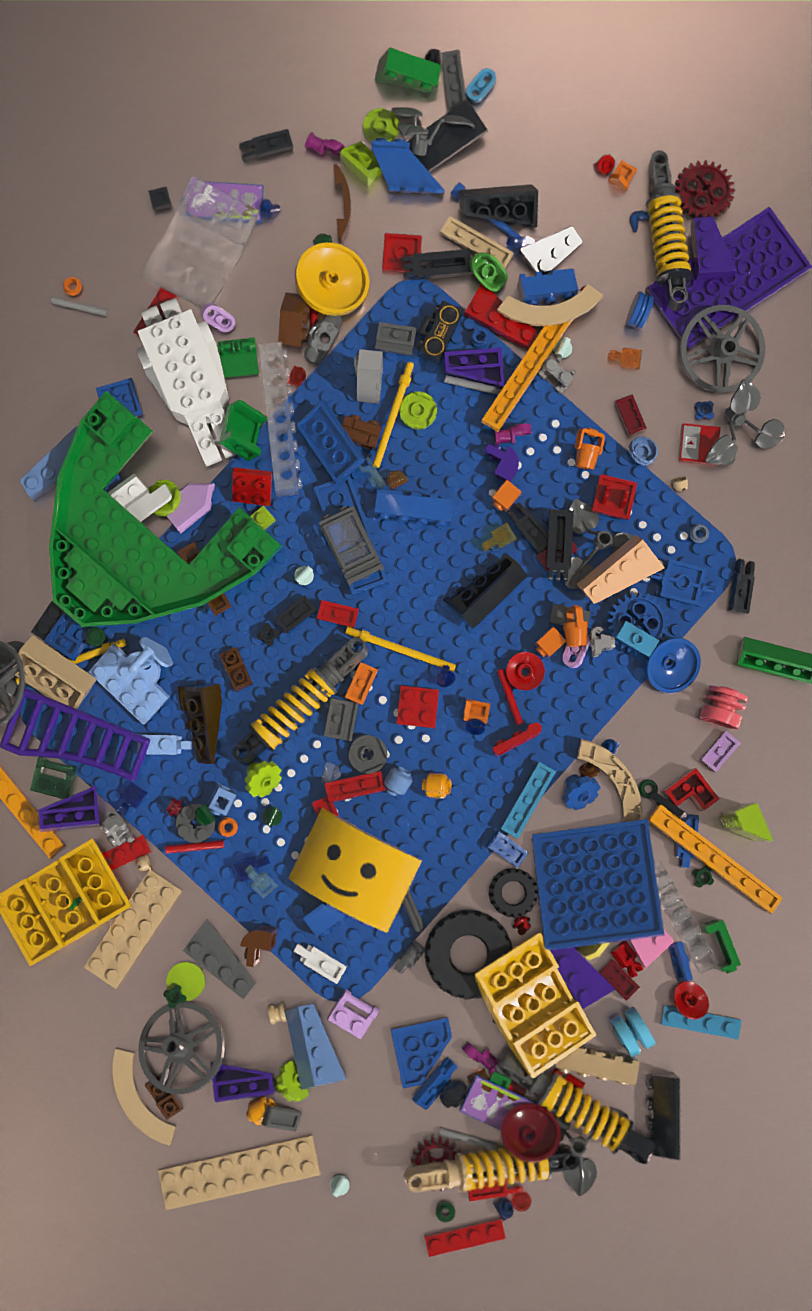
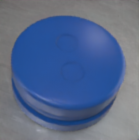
M641 291L637 292L627 315V325L636 326L638 329L643 328L652 309L654 301L652 295L647 296Z

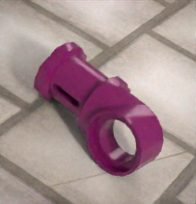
M313 132L308 135L305 143L306 149L311 148L319 152L321 156L325 150L334 155L341 156L340 152L345 148L341 142L335 139L323 140L314 136Z
M518 424L510 427V429L499 430L498 432L494 430L495 444L499 445V443L508 442L515 444V436L532 434L531 424Z
M469 1042L461 1048L471 1059L477 1063H482L489 1070V1074L496 1070L495 1067L499 1060L489 1052L490 1049L486 1048L480 1053Z

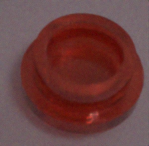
M522 1191L512 1196L514 1209L523 1212L530 1208L531 1197L527 1192Z

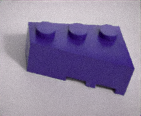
M96 785L39 809L40 832L99 827Z

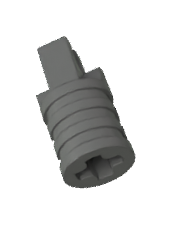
M413 939L412 943L398 957L400 961L394 969L400 974H403L408 967L412 969L423 953H425V948Z

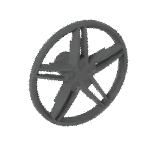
M716 305L697 313L686 325L680 341V358L686 373L698 386L711 392L727 393L738 389L740 383L728 386L731 360L755 365L750 375L744 379L751 382L760 371L765 357V340L760 326L749 313L731 305ZM716 311H730L739 314L740 317L726 334H722L707 314ZM744 317L745 321L743 322L735 336L732 337L730 334L733 332L738 323ZM701 318L704 319V321L716 335L714 338L711 336L710 332L701 321ZM699 322L711 345L687 355L688 336L693 326ZM748 323L752 325L757 334L759 355L739 346L738 340ZM706 351L709 352V357L691 362L688 361V358ZM740 352L744 355H747L758 360L757 362H753L748 359L737 357V353ZM715 359L717 363L718 386L708 384L700 379L690 365ZM721 364H724L723 387H721Z
M0 641V647L6 649L15 659L0 670V708L6 714L0 719V726H2L11 719L20 705L24 692L25 673L22 660L17 651L8 643ZM19 672L18 693L14 704H12L10 697L15 694L17 689L16 681L13 678Z
M180 1002L175 1008H170L166 1005L156 1011L145 1024L139 1040L138 1051L142 1070L155 1087L166 1093L177 1095L190 1094L206 1086L218 1072L224 1055V1037L216 1018L204 1007L190 1002ZM180 1008L193 1009L205 1016L210 1023L185 1034ZM174 1009L177 1010V1015H178V1018H177V1019H178V1024H179L180 1032H177L176 1016H175V1010H174ZM169 1011L170 1037L147 1038L153 1023L161 1015ZM213 1027V1030L194 1041L193 1037ZM215 1033L217 1053L213 1066L209 1070L193 1051V1048ZM145 1042L162 1043V1049L145 1046ZM145 1050L168 1056L162 1070L163 1074L160 1082L148 1068ZM192 1057L206 1070L207 1075L190 1061ZM173 1062H174V1063H176V1064H175V1066H174V1068H173V1070H172V1072H171V1074H170V1076H169L170 1078H169L167 1084L164 1085L165 1082H166V1079H167V1077H168V1075H169V1072H170V1070H171L172 1064H173ZM182 1062L202 1078L201 1081L190 1087H169Z

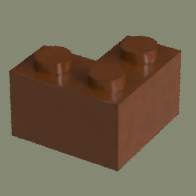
M285 293L280 309L278 344L301 347L302 340H306L307 329L304 328V323H307L311 307L302 299L300 294Z

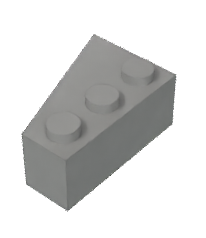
M359 349V355H355L354 360L355 377H357V402L379 404L383 374V352Z

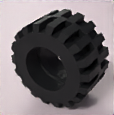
M508 868L500 871L492 879L489 886L490 902L500 914L518 918L532 911V908L537 903L539 895L538 886L529 873L517 868ZM510 881H517L524 887L525 896L518 904H509L502 897V889Z

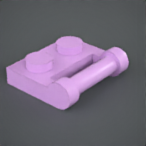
M346 989L327 1018L332 1023L362 1039L373 1019L377 1016L379 1009L375 1006L371 1007L354 997ZM348 1001L368 1013L367 1017L365 1018L345 1006V1002Z

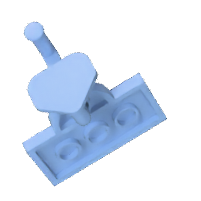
M147 637L141 638L139 641L144 650L131 653L129 656L116 644H112L89 671L143 725L153 717L170 697L157 684L161 672L159 664L164 667H169L173 664L168 650Z

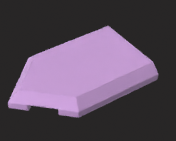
M188 483L180 489V504L173 513L167 515L180 533L184 532L211 510L214 483Z

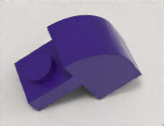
M488 444L484 455L499 462L493 477L504 483L506 480L512 482L519 466L516 452L511 447H508L506 452H503L500 446Z

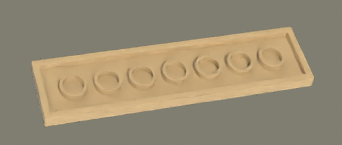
M313 1135L158 1170L166 1210L321 1174Z

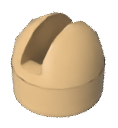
M681 476L672 480L676 491L682 492V489L685 491L688 488L687 477Z
M147 854L137 858L135 864H140L137 867L138 870L147 871L151 869Z

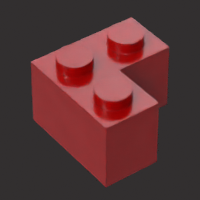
M697 768L691 769L662 791L668 801L677 807L690 797L700 811H705L720 799Z

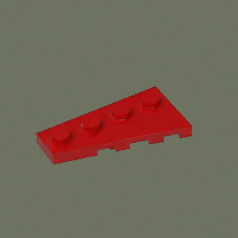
M481 283L465 310L464 316L529 350L539 333L529 324L513 321L497 312L503 301Z

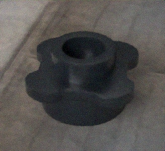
M265 623L261 632L257 634V638L265 641L268 646H272L280 632L278 629H273L269 623Z

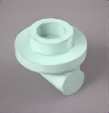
M567 337L560 339L553 349L554 354L560 358H567L572 352L571 340Z
M308 565L299 567L294 574L296 582L300 585L310 584L314 578L313 570Z
M343 1175L334 1176L330 1181L331 1194L335 1197L346 1194L350 1186L349 1180Z

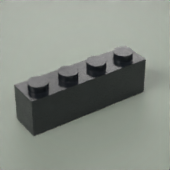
M532 184L460 190V210L468 216L485 219L491 218L503 222L508 221L515 224L537 227L538 190Z
M505 555L488 567L485 574L477 575L472 579L473 582L465 588L461 586L456 590L457 593L451 598L447 596L443 601L467 625L474 629L528 575L516 560L509 555Z

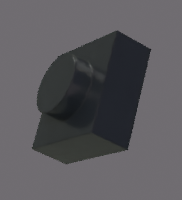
M166 186L148 191L154 211L172 206Z

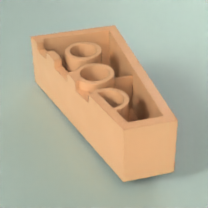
M634 535L578 582L577 585L586 597L595 604L664 569V566L640 537Z

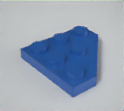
M448 1017L391 1029L403 1089L422 1085L436 1064L441 1053L452 1038Z

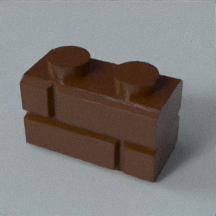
M353 414L350 417L345 416L342 426L354 444L376 451L382 432V426H379L380 423L374 420L362 421L361 417Z

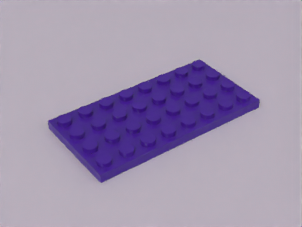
M770 206L722 237L737 269L734 277L696 280L694 258H690L687 262L690 264L693 278L686 283L688 297L683 309L680 311H673L668 307L666 287L659 286L657 281L646 287L645 290L654 297V303L680 340L686 325L700 311L716 305H731L747 312L812 268V265ZM678 297L674 298L677 301H681ZM716 311L707 314L719 330L740 316L730 311ZM701 318V321L708 329L710 334H714L710 327L707 325V323L704 321V319ZM699 322L693 326L688 336L687 350L708 338Z

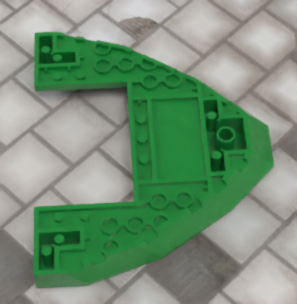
M107 391L103 393L81 419L57 477L49 542L53 602L81 627L140 623L202 606L254 576L284 546L239 507L190 565L104 490L154 432Z

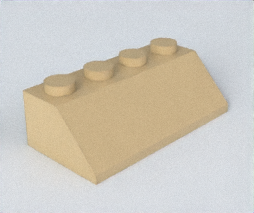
M33 635L18 652L24 667L25 682L46 697L73 708H79L97 680Z

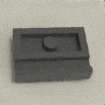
M379 322L375 351L412 356L416 328Z
M331 698L324 737L352 742L359 703Z

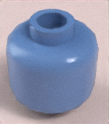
M401 766L391 768L384 779V785L387 787L386 791L393 796L405 794L412 783L411 773Z

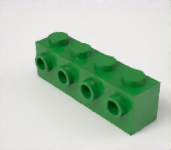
M748 637L743 638L738 650V665L812 684L811 653Z

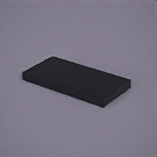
M468 99L445 115L462 116L471 121L475 128L466 124L443 122L432 139V144L427 146L426 155L414 154L429 172L488 132V129ZM440 118L426 128L429 131L426 134L428 139ZM414 137L407 141L410 142L409 149L411 151Z

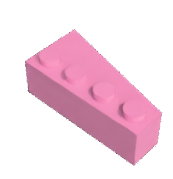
M665 930V936L629 940L643 967L647 968L674 942Z

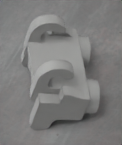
M560 357L556 360L552 358L548 360L538 375L545 379L547 377L545 373L548 371L563 384L562 387L558 385L555 388L559 394H562L574 380L573 375L576 371L572 369L570 373L566 372L558 365L562 360Z
M601 627L593 628L589 635L592 657H598L602 651L615 648L614 636L601 634V637L596 636V633L600 634L603 631Z
M114 810L108 811L105 814L106 820L102 823L103 826L101 827V830L108 836V841L114 847L116 845L120 846L124 841L129 843L134 841V837L128 832L129 829L122 817Z

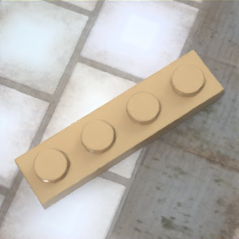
M449 216L440 231L441 235L466 249H470L474 254L485 252L493 255L504 269H506L514 256V252Z

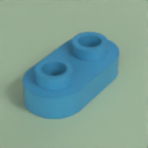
M482 69L467 86L466 97L470 102L479 103L495 85L496 74L492 69ZM488 78L490 81L484 82L483 80ZM476 92L478 96H473L472 93Z

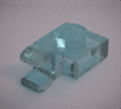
M367 457L366 461L369 465L367 467L360 465L358 468L361 472L369 474L368 481L373 488L383 489L386 487V483L376 468L372 466L371 459Z
M252 865L245 869L250 879L253 880L250 883L251 887L263 899L278 886L265 871L259 874Z

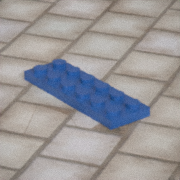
M350 475L340 484H336L333 480L314 487L324 516L328 514L333 516L339 513L338 510L342 507L349 506L350 508L354 506L379 557ZM353 515L328 527L339 554L359 545L360 542H365ZM366 544L363 548H358L341 556L346 566L371 554ZM379 570L371 574L367 579L363 580L362 578L352 583L353 586L350 587L352 595L388 583L385 571L380 572Z

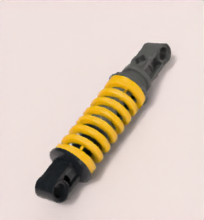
M658 150L652 154L649 163L651 187L649 196L651 198L646 202V207L648 208L651 234L653 235L654 259L656 261V270L658 271L657 284L666 287L668 307L673 311H680L683 309L688 297L686 283L692 280L693 274L690 264L687 262L689 260V255L686 253L688 246L685 244L684 219L681 217L682 209L680 208L682 198H680L679 194L675 193L676 190L672 184L668 156L664 151ZM678 297L681 301H677L674 298Z
M357 637L352 638L328 661L325 660L319 669L312 666L305 675L307 680L304 678L298 680L300 687L292 685V694L288 692L283 694L284 702L280 699L276 700L275 703L279 710L273 706L268 708V712L272 716L271 718L263 713L260 715L261 720L258 718L248 725L251 732L233 748V757L242 765H249L266 749L274 752L276 746L282 743L279 733L284 737H289L290 732L287 726L292 730H296L298 727L296 721L304 723L305 718L303 715L311 716L313 714L311 707L319 709L320 703L318 701L326 702L328 700L326 694L329 697L336 694V684L344 680L343 677L366 658L368 648L363 640ZM357 646H362L358 652H354ZM247 751L246 756L240 758L241 753Z
M504 1051L495 1067L496 1070L527 1089L530 1095L534 1094L537 1096V1105L547 1106L548 1111L556 1108L557 1117H561L564 1113L567 1115L565 1122L569 1123L571 1119L575 1120L574 1128L578 1129L580 1125L584 1126L583 1133L585 1135L593 1128L595 1132L592 1135V1139L595 1141L602 1134L604 1138L601 1145H607L614 1155L619 1150H622L635 1161L641 1164L648 1163L656 1145L652 1140L632 1129L634 1121L626 1117L618 1119L619 1114L616 1111L610 1112L607 1105L600 1107V1101L597 1099L591 1101V1095L588 1093L582 1096L580 1088L573 1090V1084L564 1080L557 1072L550 1076L544 1070L536 1077L531 1078L513 1051Z

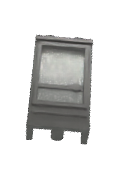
M345 506L339 509V513L333 516L328 514L322 517L319 526L349 587L353 586L352 583L362 578L364 580L379 570L380 572L384 571V567L354 506L350 508Z

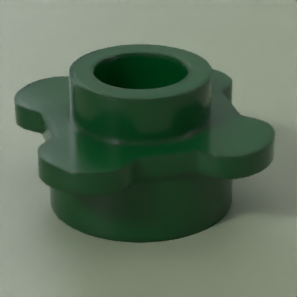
M705 866L703 869L693 870L692 875L695 876L696 887L701 888L703 885L713 884L714 879L710 873L711 868Z
M175 985L173 989L165 990L163 993L170 1008H175L180 1002L184 1003L186 1001V996L183 995L180 985Z

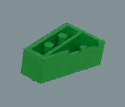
M389 47L378 61L374 81L428 93L437 87L442 65Z

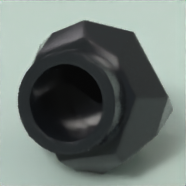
M452 1082L446 1085L439 1096L442 1104L446 1108L451 1106L457 1108L460 1106L465 1098L466 1085L463 1082Z

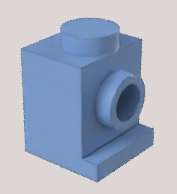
M217 782L207 805L212 813L226 815L236 797V793L233 789ZM219 796L223 797L221 802L217 801Z

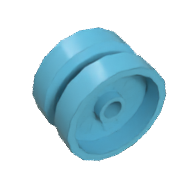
M632 1006L625 1011L628 1024L619 1015L610 1019V1023L622 1047L626 1049L631 1058H634L641 1053L637 1040L646 1049L651 1048L656 1043L640 1014Z

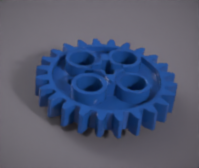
M632 592L630 599L627 595H624V602L618 599L617 603L619 606L612 605V609L615 612L608 613L612 619H608L607 623L612 624V626L608 627L607 630L613 631L610 636L616 637L622 627L620 618H627L632 625L636 621L641 620V626H637V628L644 629L651 636L662 642L665 640L662 635L669 633L664 630V628L670 626V624L665 623L669 616L663 615L667 609L661 610L660 607L663 603L656 604V597L650 600L649 593L644 598L642 592H639L638 597ZM636 605L643 607V614L639 615L635 612L634 608ZM629 610L634 618H632L626 611ZM648 620L656 622L655 629H650L647 626ZM616 638L615 644L620 642V649H623L626 646L627 653H629L631 649H634ZM634 649L635 655L638 654V651L636 649Z

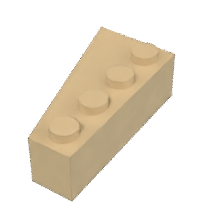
M580 1046L556 1062L554 1066L558 1068V1071L564 1073L574 1071L577 1072V1075L584 1077L592 1075L596 1076L599 1080L608 1081L609 1079L619 1084L636 1085L640 1061L636 1057L631 1058L629 1055Z

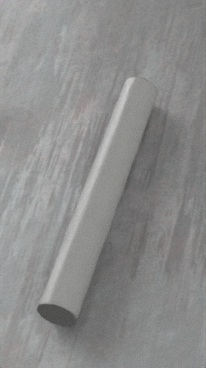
M58 297L51 298V304L107 316L108 310Z
M448 375L445 377V383L499 395L501 392L499 387Z
M440 1128L439 1136L494 1151L497 1148L498 1143L444 1128Z

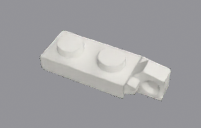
M297 944L294 952L302 956L300 961L304 965L336 984L347 968L346 965L314 946L308 945L305 948Z

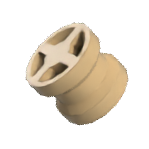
M283 1002L277 1006H267L271 1025L276 1024L278 1021H287Z

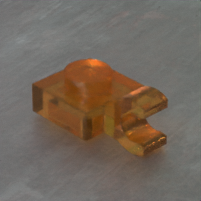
M623 347L622 353L610 350L608 361L621 362L620 368L639 370L642 350Z

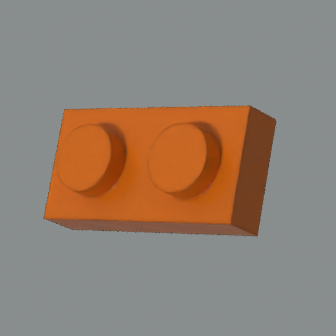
M360 662L345 698L363 705L378 669Z

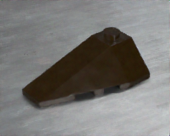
M204 683L178 686L180 708L182 712L185 711L188 719L186 726L187 729L190 728L192 731V744L198 762L214 764L222 709L220 684Z

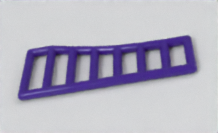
M24 688L20 705L7 723L0 747L19 756L49 757L79 762L116 774L130 781H135L149 747L150 739ZM25 697H28L36 702L20 745L17 747L10 744L9 740ZM45 704L53 707L39 748L27 749L42 705ZM60 711L70 714L71 716L58 751L46 750ZM78 718L87 721L88 725L77 754L66 752ZM97 725L106 729L97 755L93 759L84 755L94 728ZM114 732L124 737L114 764L111 765L102 761ZM134 740L141 743L132 770L129 772L120 767L130 741Z

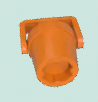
M589 427L578 429L575 442L577 450L575 467L594 470L598 455L602 454L605 440L604 434ZM584 433L592 437H598L597 446L582 443Z
M573 605L566 610V623L563 624L567 647L586 646L588 622L583 620L582 607ZM574 613H575V617H576V622H574V617H573V614H574Z

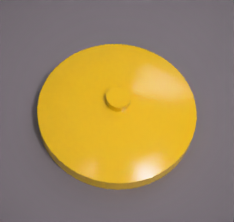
M320 243L307 249L299 259L295 269V284L300 296L311 308L326 315L340 316L354 311L364 301L369 289V275L361 258L351 249L336 243Z

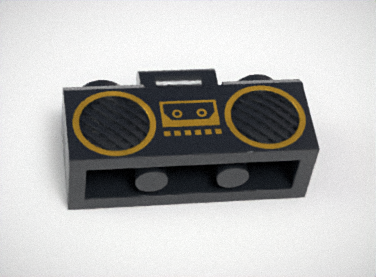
M442 301L440 306L436 305L432 315L435 316L434 318L425 315L417 332L425 337V339L421 338L417 345V349H419L418 356L438 365L440 364L462 317L463 309ZM431 323L433 324V327L429 333L427 332V329L429 324Z

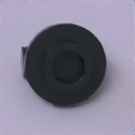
M430 49L425 55V60L441 65L440 50Z

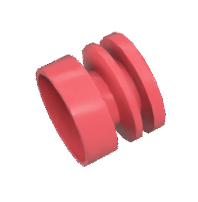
M709 686L708 692L714 695H706L705 698L713 704L703 705L699 717L712 724L730 729H739L742 716L735 713V710H745V706L740 703H747L748 697L728 687Z

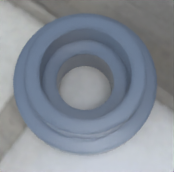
M696 524L690 530V538L695 543H703L709 537V530L705 525ZM696 531H701L702 537H697Z

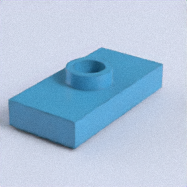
M627 621L624 622L615 637L648 657L651 656L660 641Z

